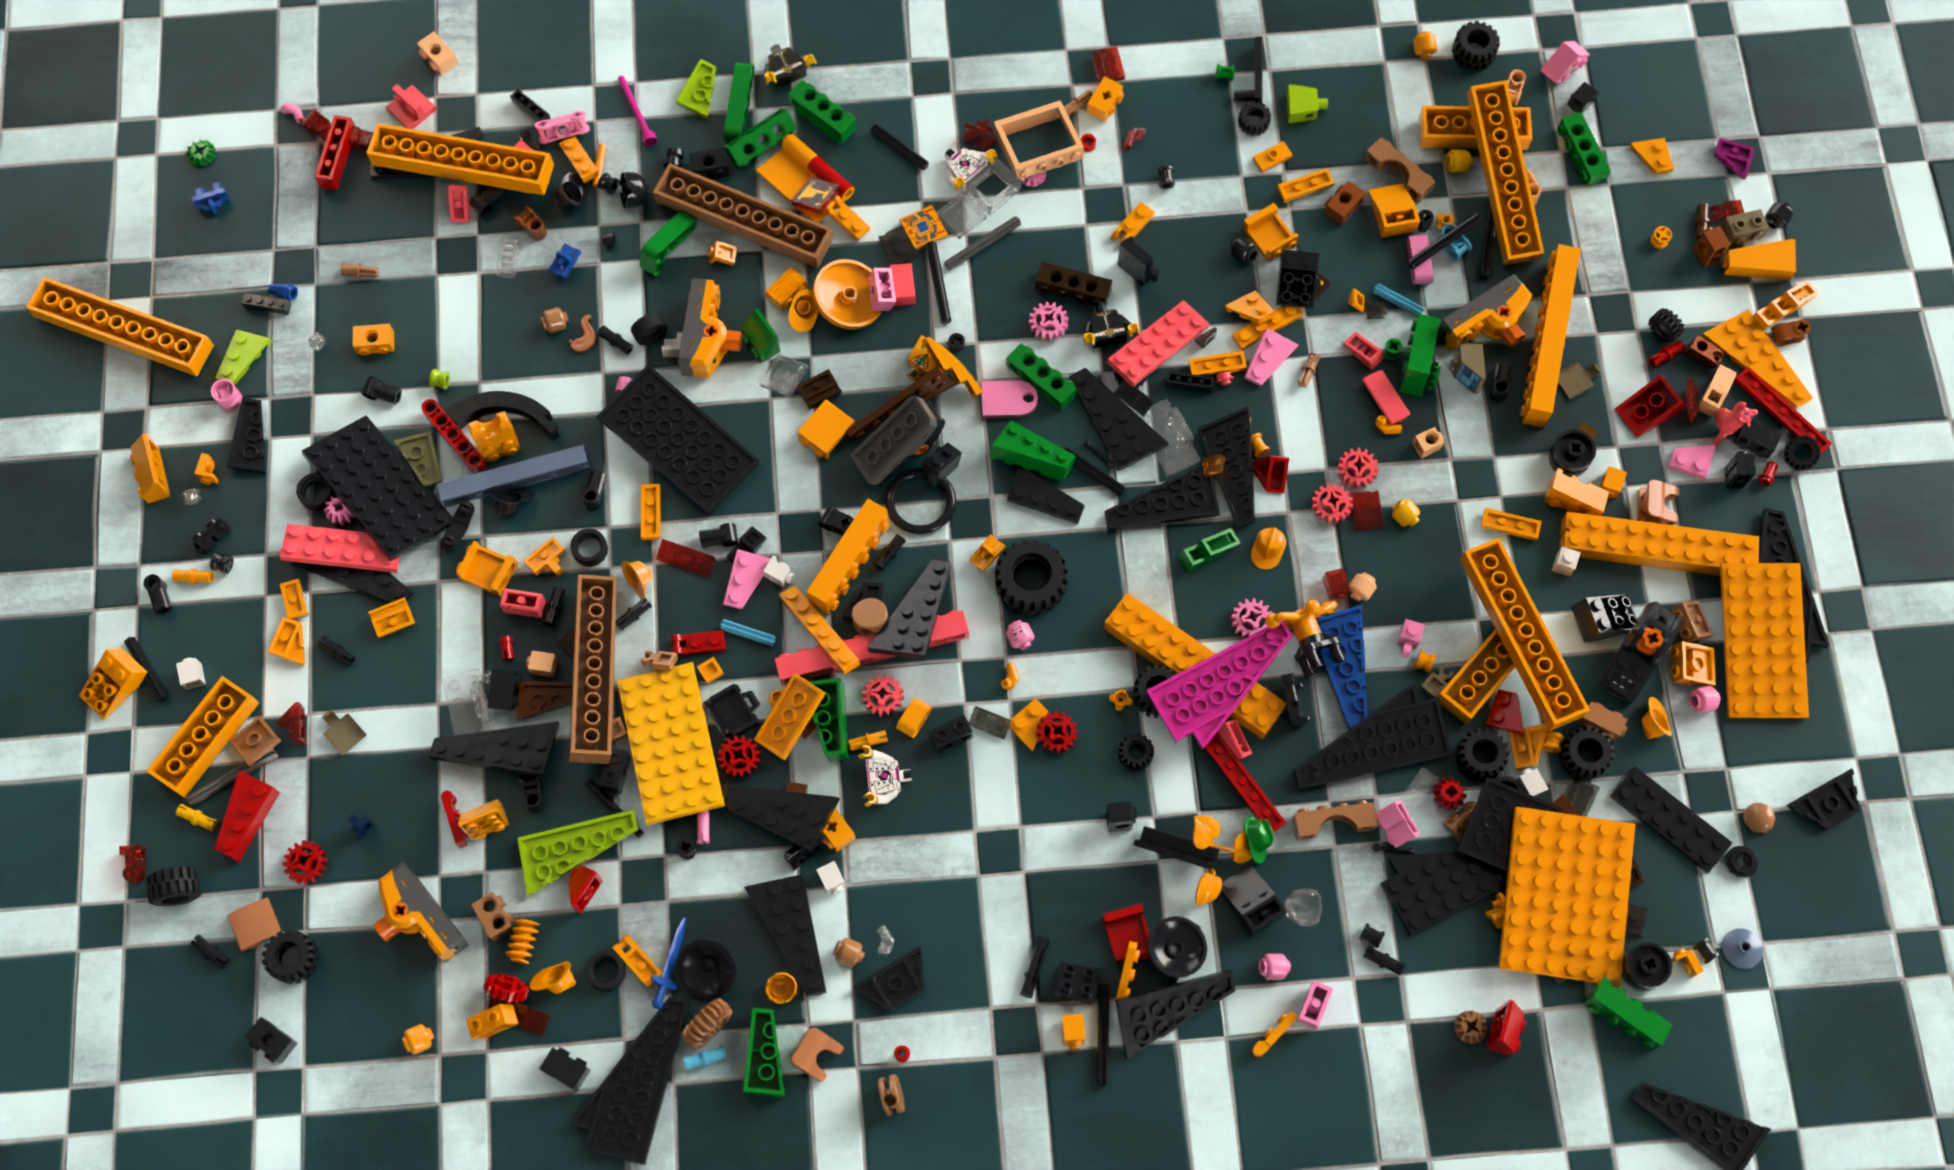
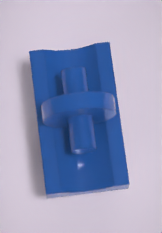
M219 182L212 184V191L207 193L204 188L194 189L192 200L198 210L204 209L207 211L211 209L215 214L218 213L217 207L223 206L222 203L230 201L229 195Z
M564 243L561 250L557 251L556 258L551 264L549 272L566 279L577 262L581 250Z

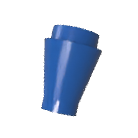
M271 283L268 288L270 294L289 301L295 300L298 295V289L293 284Z

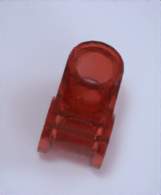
M312 108L310 110L311 113L305 119H301L300 123L308 131L326 141L331 122Z

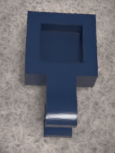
M352 814L347 820L353 824L351 832L361 839L365 837L374 825V822L365 815L357 818Z

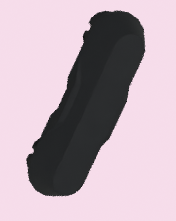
M463 501L458 506L452 518L454 521L447 528L442 538L441 546L447 551L454 550L465 535L475 511L472 503Z

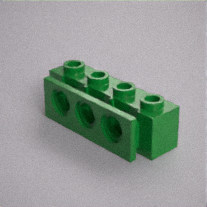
M801 80L788 93L789 103L795 107L794 111L836 143H843L856 130L855 117L843 111L839 104L831 102L824 93H819L811 83L807 84Z

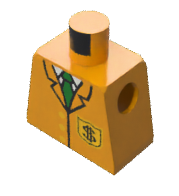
M921 335L907 359L908 366L911 368L907 373V377L914 382L920 375L923 377L937 367L922 343L926 339L923 335Z

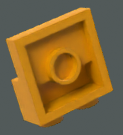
M1684 641L1672 645L1669 652L1670 657L1673 658L1670 675L1673 677L1674 683L1689 686L1693 684L1711 687L1716 685L1714 648Z

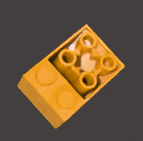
M1404 184L1368 190L1381 238L1417 231L1420 223L1416 205Z
M106 649L79 697L102 719H106L140 686L147 671L124 649Z
M499 799L461 813L458 821L459 827L472 840L483 839L487 836L486 834L493 831L495 833L503 831L506 826L510 825Z

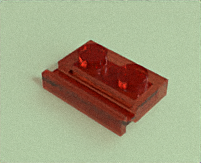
M1117 46L1100 49V51L1096 52L1095 50L1092 51L1099 83H1101L1104 76L1113 81L1125 80V73Z
M1694 378L1686 379L1687 424H1695L1696 413H1699V402H1695V396H1699L1698 385H1694Z
M1379 491L1351 493L1355 530L1383 528L1384 522Z

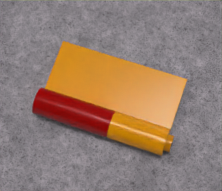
M794 134L786 135L782 140V150L758 167L756 172L810 220L819 223L828 216L823 210L822 204L826 201L829 202L834 194H837L845 202L852 196L855 187ZM811 179L836 186L820 207H814L795 200L796 196ZM803 198L802 201L809 202L812 198Z

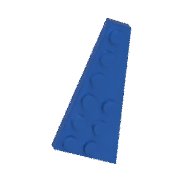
M1362 605L1316 619L1322 634L1339 637L1340 647L1346 658L1345 661L1334 664L1329 649L1324 648L1318 651L1348 730L1368 716Z

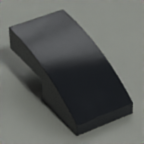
M1125 379L1114 392L1117 397L1143 417L1155 403L1138 388L1132 387Z
M751 526L739 539V543L727 554V559L733 563L737 549L756 554L765 542L766 537Z

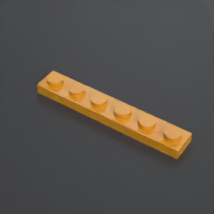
M796 585L779 594L780 600L844 675L860 665V660Z

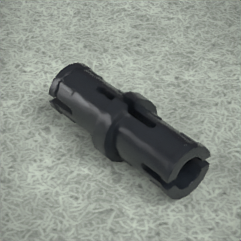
M605 325L598 330L599 333L597 335L609 342L610 346L618 348L626 355L632 352L634 346L624 340L619 333H614Z
M896 534L890 544L883 548V553L874 562V566L884 571L888 563L895 559L896 553L906 540Z
M553 587L550 601L546 604L547 610L542 622L544 625L555 626L565 590L561 587Z
M646 598L639 601L632 608L629 607L627 612L616 620V625L619 626L620 630L623 631L634 620L637 621L640 615L652 607L650 602L647 603L648 600Z
M326 636L320 638L326 644L318 641V647L330 653L332 658H337L347 667L353 664L347 658L354 662L356 657L344 650L342 645L335 644Z
M200 934L194 937L197 941L192 940L191 945L203 953L205 959H210L220 969L227 966L223 962L229 963L230 959L221 953L215 944L211 945Z
M1369 945L1363 955V958L1378 964L1380 968L1383 969L1384 967L1399 976L1406 965L1390 957V954H1384Z

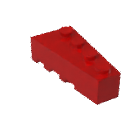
M239 771L215 850L239 863L280 792L273 786Z

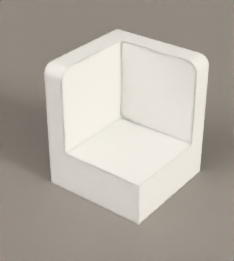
M677 332V339H664V346L661 347L663 357H679L682 339L681 332Z

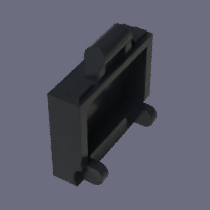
M1130 236L1120 243L1117 265L1142 286L1150 281L1157 282L1159 270L1153 266V257L1134 243L1135 238Z
M1293 673L1281 675L1290 721L1294 729L1304 727L1305 723L1311 721L1309 716H1302L1297 690L1304 688L1303 683L1297 684Z
M735 683L702 702L726 744L728 743V738L732 741L735 735L739 737L759 725V719L753 712L760 706V702L753 691L741 693V689ZM746 697L749 699L750 703L752 704V706H751L750 708H749V706L747 705L746 701L744 700V698H746Z

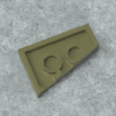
M431 431L394 440L424 487H432L443 483Z

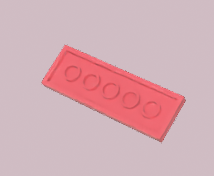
M1183 300L1109 357L1107 364L1134 387L1204 332L1210 324Z
M287 524L280 553V560L394 573H398L401 558L399 556L390 561L367 532Z

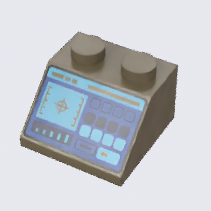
M1460 344L1458 350L1454 353V359H1451V371H1454V377L1474 394L1479 393L1486 379L1483 344Z

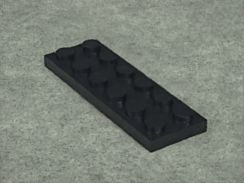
M1636 766L1610 796L1707 874L1733 843Z

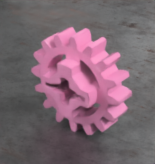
M1046 302L1045 306L1040 303L1039 309L1034 307L1033 313H1030L1029 326H1031V332H1035L1036 338L1041 335L1043 341L1046 337H1048L1049 341H1052V337L1058 340L1059 334L1064 335L1065 330L1068 329L1069 317H1066L1067 311H1062L1061 305L1057 308L1055 302L1052 306L1048 302Z
M1253 598L1252 602L1245 599L1244 604L1239 602L1238 608L1234 607V614L1231 616V620H1234L1232 627H1237L1236 634L1242 633L1241 638H1244L1246 635L1249 637L1268 627L1265 623L1259 628V623H1263L1267 615L1273 613L1271 611L1267 612L1269 605L1262 606V600L1256 603L1255 598ZM1245 610V615L1239 618L1240 614Z

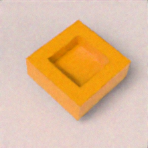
M714 657L697 666L707 684L724 675Z

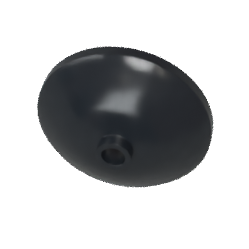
M1172 916L1161 920L1152 928L1147 940V951L1152 964L1161 973L1173 978H1184L1197 972L1205 962L1207 942L1202 930L1193 921L1184 917ZM1171 946L1176 948V953L1171 951Z
M698 939L692 941L679 954L677 960L678 978L683 987L694 996L704 999L717 998L725 994L736 979L737 966L732 953L725 945L716 940ZM708 962H712L713 967H710Z

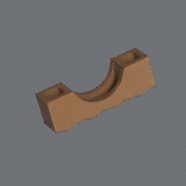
M1381 137L1366 151L1364 160L1377 171L1391 168L1399 171L1404 176L1406 189L1412 200L1417 204L1432 191L1435 184L1433 178L1429 174L1424 173L1417 164L1407 159L1402 152L1396 150L1389 141H1385Z
M1366 800L1356 802V805L1341 803L1333 808L1320 806L1316 808L1317 810L1311 811L1308 808L1299 809L1292 817L1296 840L1316 838L1320 827L1330 820L1346 822L1353 828L1355 833L1375 830L1378 823L1374 803H1367Z

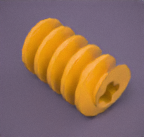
M518 919L514 923L519 927L512 929L516 935L510 936V940L514 943H509L507 946L512 951H506L505 955L511 961L529 965L525 957H531L532 954L527 952V949H534V946L529 944V942L536 941L532 934L539 932L534 926L540 924L525 919Z

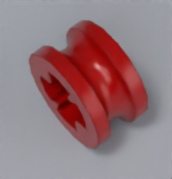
M1085 134L1081 137L1080 141L1084 147V152L1093 151L1096 147L1095 136Z

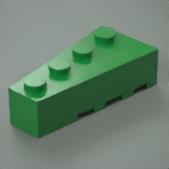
M1419 314L1417 321L1413 320L1410 330L1413 331V334H1410L1407 344L1410 345V348L1406 350L1405 359L1407 361H1404L1402 373L1404 374L1399 392L1417 397L1422 396L1430 374L1441 319Z
M841 678L809 681L826 693L812 715L826 758L829 762L849 760L845 684Z
M1603 977L1593 985L1583 1003L1590 1012L1604 1016L1609 1024L1620 1026L1627 1035L1638 1037L1649 1048L1657 1049L1662 1046L1673 1024L1653 1010L1643 1009L1644 1005L1642 1002L1626 997V991L1621 987H1612L1609 984L1611 980Z
M752 1009L743 1094L781 1098L785 1096L773 1009Z

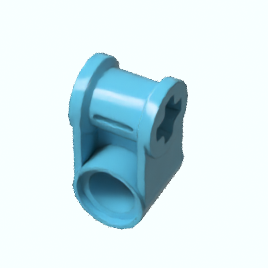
M1452 224L1444 225L1438 239L1456 226ZM1462 235L1446 246L1445 250L1454 260H1459L1462 254L1472 250V244Z

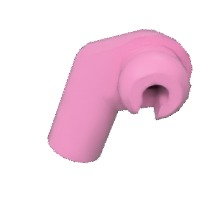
M289 102L283 104L281 107L283 114H293L297 124L305 121L298 106Z

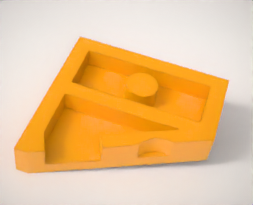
M283 617L267 652L304 666L305 655L302 623Z

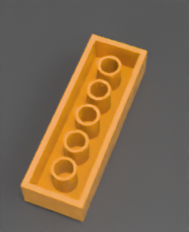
M1422 106L1419 115L1420 148L1478 149L1469 106ZM1513 107L1522 150H1528L1532 141L1530 108Z
M870 499L866 500L806 591L808 601L813 607L827 615L837 609L839 605L838 600L842 595L845 596L849 590V583L857 578L860 572L859 568L862 564L865 565L870 557V551L878 546L881 534H885L889 529L890 524L886 508Z
M1496 629L1438 695L1439 703L1465 725L1470 722L1516 668Z
M221 676L146 772L185 798L228 744L229 740L258 706L259 702L246 691Z

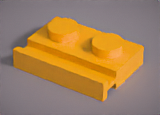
M405 597L368 611L378 638L416 624Z

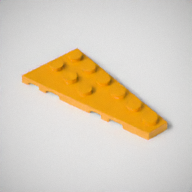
M1750 310L1702 334V338L1708 339L1715 344L1718 349L1728 354L1730 359L1745 370L1749 366L1793 408L1797 409L1813 399L1761 325L1752 317L1753 314Z

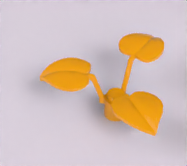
M1194 816L1192 840L1195 847L1205 849L1208 846H1212L1233 853V861L1238 864L1246 863L1252 858L1245 831L1236 837L1233 844L1234 849L1217 845L1212 841L1220 834V824L1217 820L1208 816ZM1209 868L1211 874L1204 873L1198 882L1195 896V904L1197 906L1212 902L1221 892L1222 879L1215 876L1216 872L1213 868Z

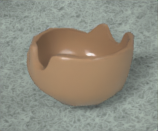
M1753 803L1745 809L1743 819L1745 825L1752 832L1765 834L1773 828L1775 814L1768 805Z

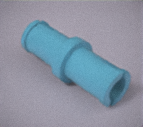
M724 1046L709 1051L701 1050L702 1053L683 1057L686 1070L702 1065L706 1067L709 1066V1063L727 1059Z

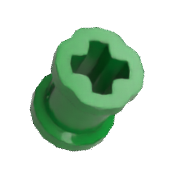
M1217 64L1215 80L1220 78L1233 81L1235 65L1228 67Z
M1396 338L1387 341L1383 352L1386 360L1395 361L1398 359L1399 353L1402 350L1401 341Z

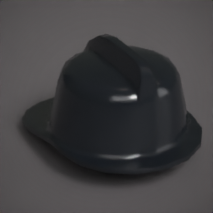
M571 172L563 177L555 194L559 202V208L563 206L573 208L583 203L588 190L586 183L582 181L579 175Z
M523 488L511 489L490 495V498L494 500L496 515L509 516L518 513L522 502L531 500L534 497V493L531 490Z

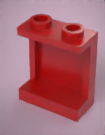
M1142 903L1103 914V923L1116 964L1121 963L1124 966L1129 941L1137 943L1136 950H1140L1139 958L1141 960L1150 959L1147 951V940L1150 933L1143 914Z

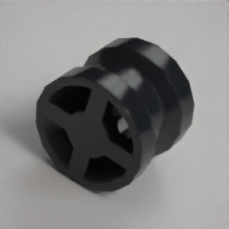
M606 172L600 177L597 187L601 190H606V193L609 195H613L619 187V179L612 178Z
M220 552L214 553L211 558L210 569L214 571L220 570L222 573L228 574L233 567V556H224Z

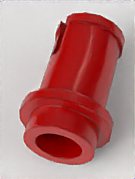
M1766 462L1763 473L1759 475L1760 484L1770 486L1774 482L1773 477L1778 469L1776 462Z
M509 635L500 637V641H498V644L501 645L502 661L515 659L512 645L514 640Z
M904 1045L896 1047L894 1050L895 1059L898 1062H907L910 1057L908 1047ZM904 1051L906 1055L900 1057L899 1054Z

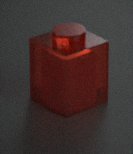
M1344 568L1325 572L1323 582L1329 600L1346 598L1350 587Z

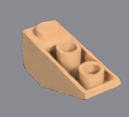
M1720 364L1696 409L1713 418L1727 396L1737 373Z

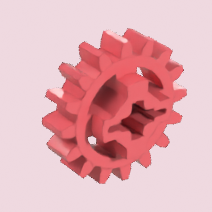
M1351 448L1349 454L1344 452L1343 457H1340L1338 461L1340 464H1338L1337 470H1341L1338 476H1343L1342 482L1348 481L1349 487L1355 484L1356 489H1358L1359 485L1366 488L1367 483L1371 485L1373 479H1376L1378 475L1376 473L1379 470V467L1376 466L1378 460H1372L1374 454L1367 455V449L1361 452V449L1358 448L1357 452H1354Z
M1327 483L1326 488L1320 486L1319 491L1314 492V497L1311 500V503H1313L1311 509L1317 510L1315 517L1320 515L1321 522L1327 519V524H1330L1331 520H1334V523L1337 524L1339 519L1344 521L1345 516L1349 517L1350 510L1353 508V505L1350 504L1353 498L1348 497L1349 491H1343L1344 486L1337 488V483H1335L1331 487ZM1325 495V499L1320 501V498ZM1344 506V509L1339 513V509Z
M886 674L881 679L879 675H876L875 681L870 678V685L864 684V688L867 691H862V696L865 697L862 699L863 704L868 703L865 706L866 710L872 709V715L879 712V717H882L883 713L890 716V711L896 713V706H902L899 700H904V695L901 694L904 692L903 688H898L900 682L894 683V677L892 676L890 679H887ZM888 685L891 686L895 690V692L893 690H890L888 688ZM882 693H885V694H886V695H884V698H880V696L882 695ZM872 701H876L878 706L873 704Z

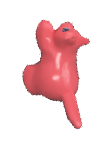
M1742 401L1738 402L1732 411L1720 408L1715 414L1719 434L1714 439L1712 445L1717 446L1726 436L1738 432L1744 424L1750 427L1752 417L1758 414V410L1747 408L1746 403Z

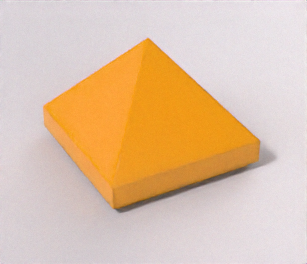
M1353 288L1348 304L1358 311L1364 312V295Z

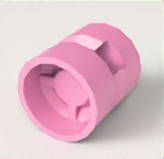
M221 379L216 381L211 387L212 397L223 410L231 412L240 407L243 396L232 381Z

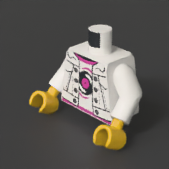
M951 148L947 150L944 157L949 160L946 163L947 170L945 172L948 184L955 187L957 191H966L988 172V161L992 164L994 162L993 158L998 157L995 150L990 149L987 152H978L963 148L958 153Z
M868 745L861 746L859 749L864 750L865 754H859L858 757L860 759L868 757L866 759L869 792L863 798H868L869 801L865 803V806L888 804L901 792L900 782L912 781L911 769L899 770L898 761L894 760L893 757L872 750Z

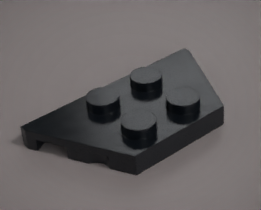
M1851 768L1789 803L1787 807L1826 831L1860 811L1859 801L1857 800V787L1854 786L1853 781L1854 770Z
M918 946L852 986L854 991L889 1013L925 992L921 947Z

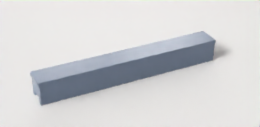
M583 444L436 485L441 501L444 502L446 508L458 505L463 501L469 502L490 496L493 493L504 492L590 469L588 453Z

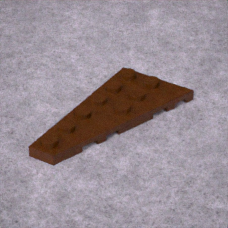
M937 366L850 427L846 432L852 439L860 440L868 433L877 429L910 396L930 400L954 387L956 384L948 374Z

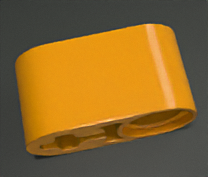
M916 697L913 698L900 718L896 729L914 738L929 716L932 707Z

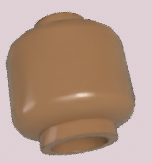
M559 307L543 311L540 317L544 331L547 330L550 334L565 330L566 323L569 322L566 311L562 312Z
M844 938L842 941L838 940L833 952L838 963L851 968L857 963H861L865 954L862 951V944L849 938Z

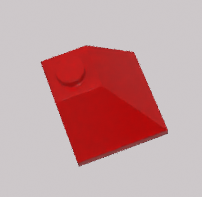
M582 865L575 868L569 876L570 905L580 915L603 882L597 872Z

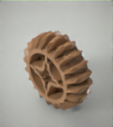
M715 999L708 1005H705L683 1030L682 1037L685 1042L693 1049L704 1046L731 1018L732 1010L730 1006L722 999Z

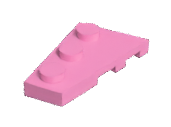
M1268 328L1265 329L1244 375V379L1261 386L1299 345Z
M737 549L723 605L742 610L764 576L763 570L771 558Z

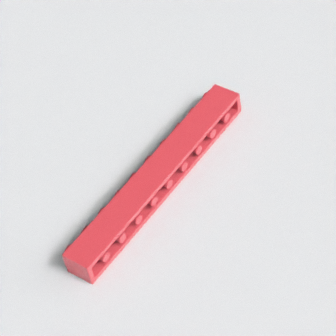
M952 610L946 615L937 616L929 648L969 638V630L963 610ZM858 634L849 640L842 639L860 660V665L895 657L894 655L868 652V646L876 635L865 636ZM819 645L813 649H800L794 654L784 653L775 658L782 686L788 684L794 673L806 680L841 671Z

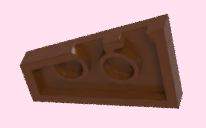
M521 681L516 719L519 721L571 706L572 682Z

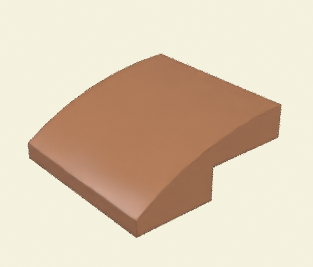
M268 897L239 908L227 915L241 952L260 946L261 942L270 940L271 936L277 937L276 933L281 931Z

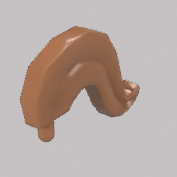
M591 315L584 316L580 321L584 335L574 341L568 340L574 352L583 353L595 344V331L588 322V320L592 319Z

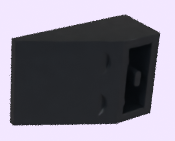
M1292 250L1281 251L1276 305L1313 309L1319 253Z
M1628 594L1586 597L1571 606L1584 642L1599 641L1626 634L1637 620Z
M1252 865L1222 882L1221 893L1250 936L1277 921L1287 912L1278 896Z

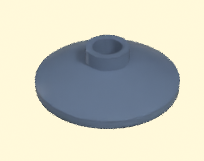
M1739 928L1726 934L1722 941V952L1725 959L1732 966L1739 969H1749L1756 966L1762 959L1763 946L1755 933ZM1742 944L1747 945V951L1742 949Z

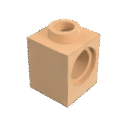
M1433 427L1416 435L1412 445L1422 459L1441 450L1444 438ZM1426 440L1432 441L1433 444H1428Z
M532 651L531 656L527 658L526 667L531 675L554 678L558 658L553 653Z

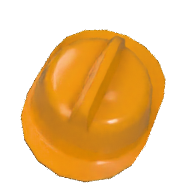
M800 290L796 293L791 303L788 320L791 327L797 332L809 331L816 322L819 311L814 303L813 290Z
M1276 527L1265 528L1258 533L1251 550V559L1256 567L1269 570L1278 565L1286 546L1284 534Z
M623 561L621 568L625 579L633 587L640 599H645L644 586L651 581L652 572L641 561L632 563Z
M1650 697L1648 699L1649 710L1641 719L1646 737L1652 739L1663 735L1671 736L1672 732L1664 707L1656 698Z
M565 961L538 972L530 981L531 990L547 989L552 993L560 994L575 986L576 981L570 971V962Z

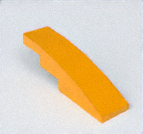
M1805 281L1786 291L1781 297L1771 301L1752 317L1765 330L1817 297L1819 293L1808 281Z
M930 337L922 341L936 366L943 371L948 370L956 385L963 382L972 398L983 392L968 370L946 348Z

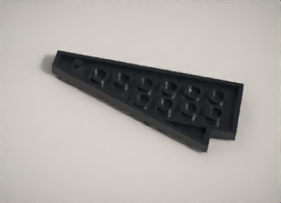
M668 997L663 1007L654 1015L572 1121V1126L590 1130L584 1151L646 1166L689 1008V1001Z

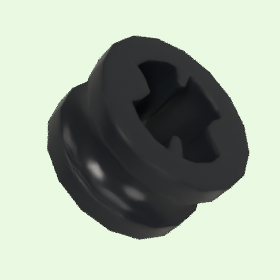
M959 333L950 335L948 339L949 348L954 352L963 350L965 347L963 335ZM954 340L960 341V345L954 343Z

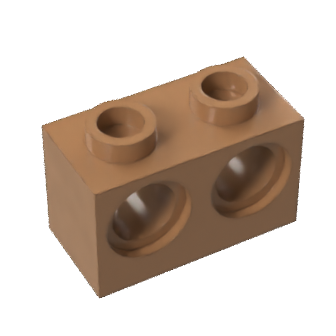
M491 892L471 904L486 933L493 942L512 932L515 920L510 912H505L503 907L506 904L500 895L496 896ZM494 903V909L486 912L487 905ZM499 920H504L503 927L496 929V923Z

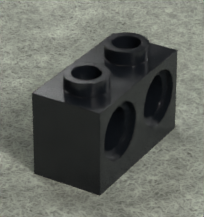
M962 715L930 730L929 738L937 754H940L972 739L973 731L965 715Z

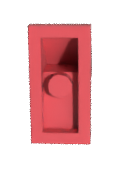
M449 185L450 222H469L471 206L469 204L470 199H468V185Z

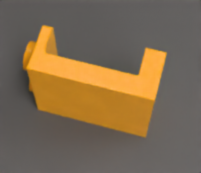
M1275 203L1245 219L1242 227L1250 240L1257 245V249L1266 261L1278 258L1282 250H1292L1297 245L1299 237L1297 233L1293 235L1278 216V207Z
M825 400L797 431L798 441L803 446H809L813 449L814 454L819 458L823 457L827 460L830 451L846 435V430L855 425V420L831 402Z
M473 541L472 545L467 547L466 556L463 561L457 565L456 574L460 580L501 597L518 563L510 555L505 557Z

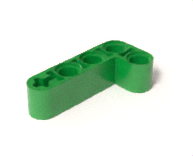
M684 211L677 213L643 245L640 252V268L655 277L658 276L663 270L665 257L695 230L698 220Z

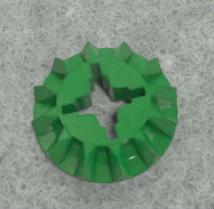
M201 139L196 143L192 142V145L188 147L186 152L189 162L196 166L209 164L216 154L213 144L208 140L202 141ZM198 149L203 151L204 156L198 153Z
M1434 362L1431 366L1427 383L1428 391L1433 392V388L1436 389L1441 369L1438 366L1439 362Z

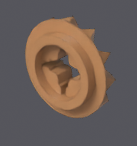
M1474 1010L1462 1012L1454 1023L1456 1035L1462 1041L1469 1044H1475L1483 1040L1488 1031L1487 1021L1483 1018L1482 1014ZM1476 1021V1025L1474 1027L1477 1030H1471L1468 1033H1466L1468 1028L1466 1022L1472 1023Z

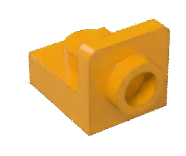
M716 241L708 249V263L713 264L716 260L733 265L735 263L737 246Z
M201 453L194 474L201 483L207 485L211 483L218 484L219 480L212 474L215 467L214 460L209 454Z
M1683 948L1673 953L1672 963L1682 959V967L1691 978L1704 972L1692 949L1685 951Z

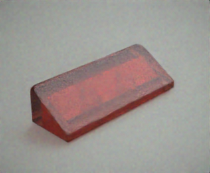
M662 539L656 560L707 578H710L717 562L714 556Z
M491 996L488 1009L498 1004H513L518 1024L515 1026L543 1036L551 1018L548 1014L515 1003L514 1001L513 1003H506L505 1001L495 1000Z

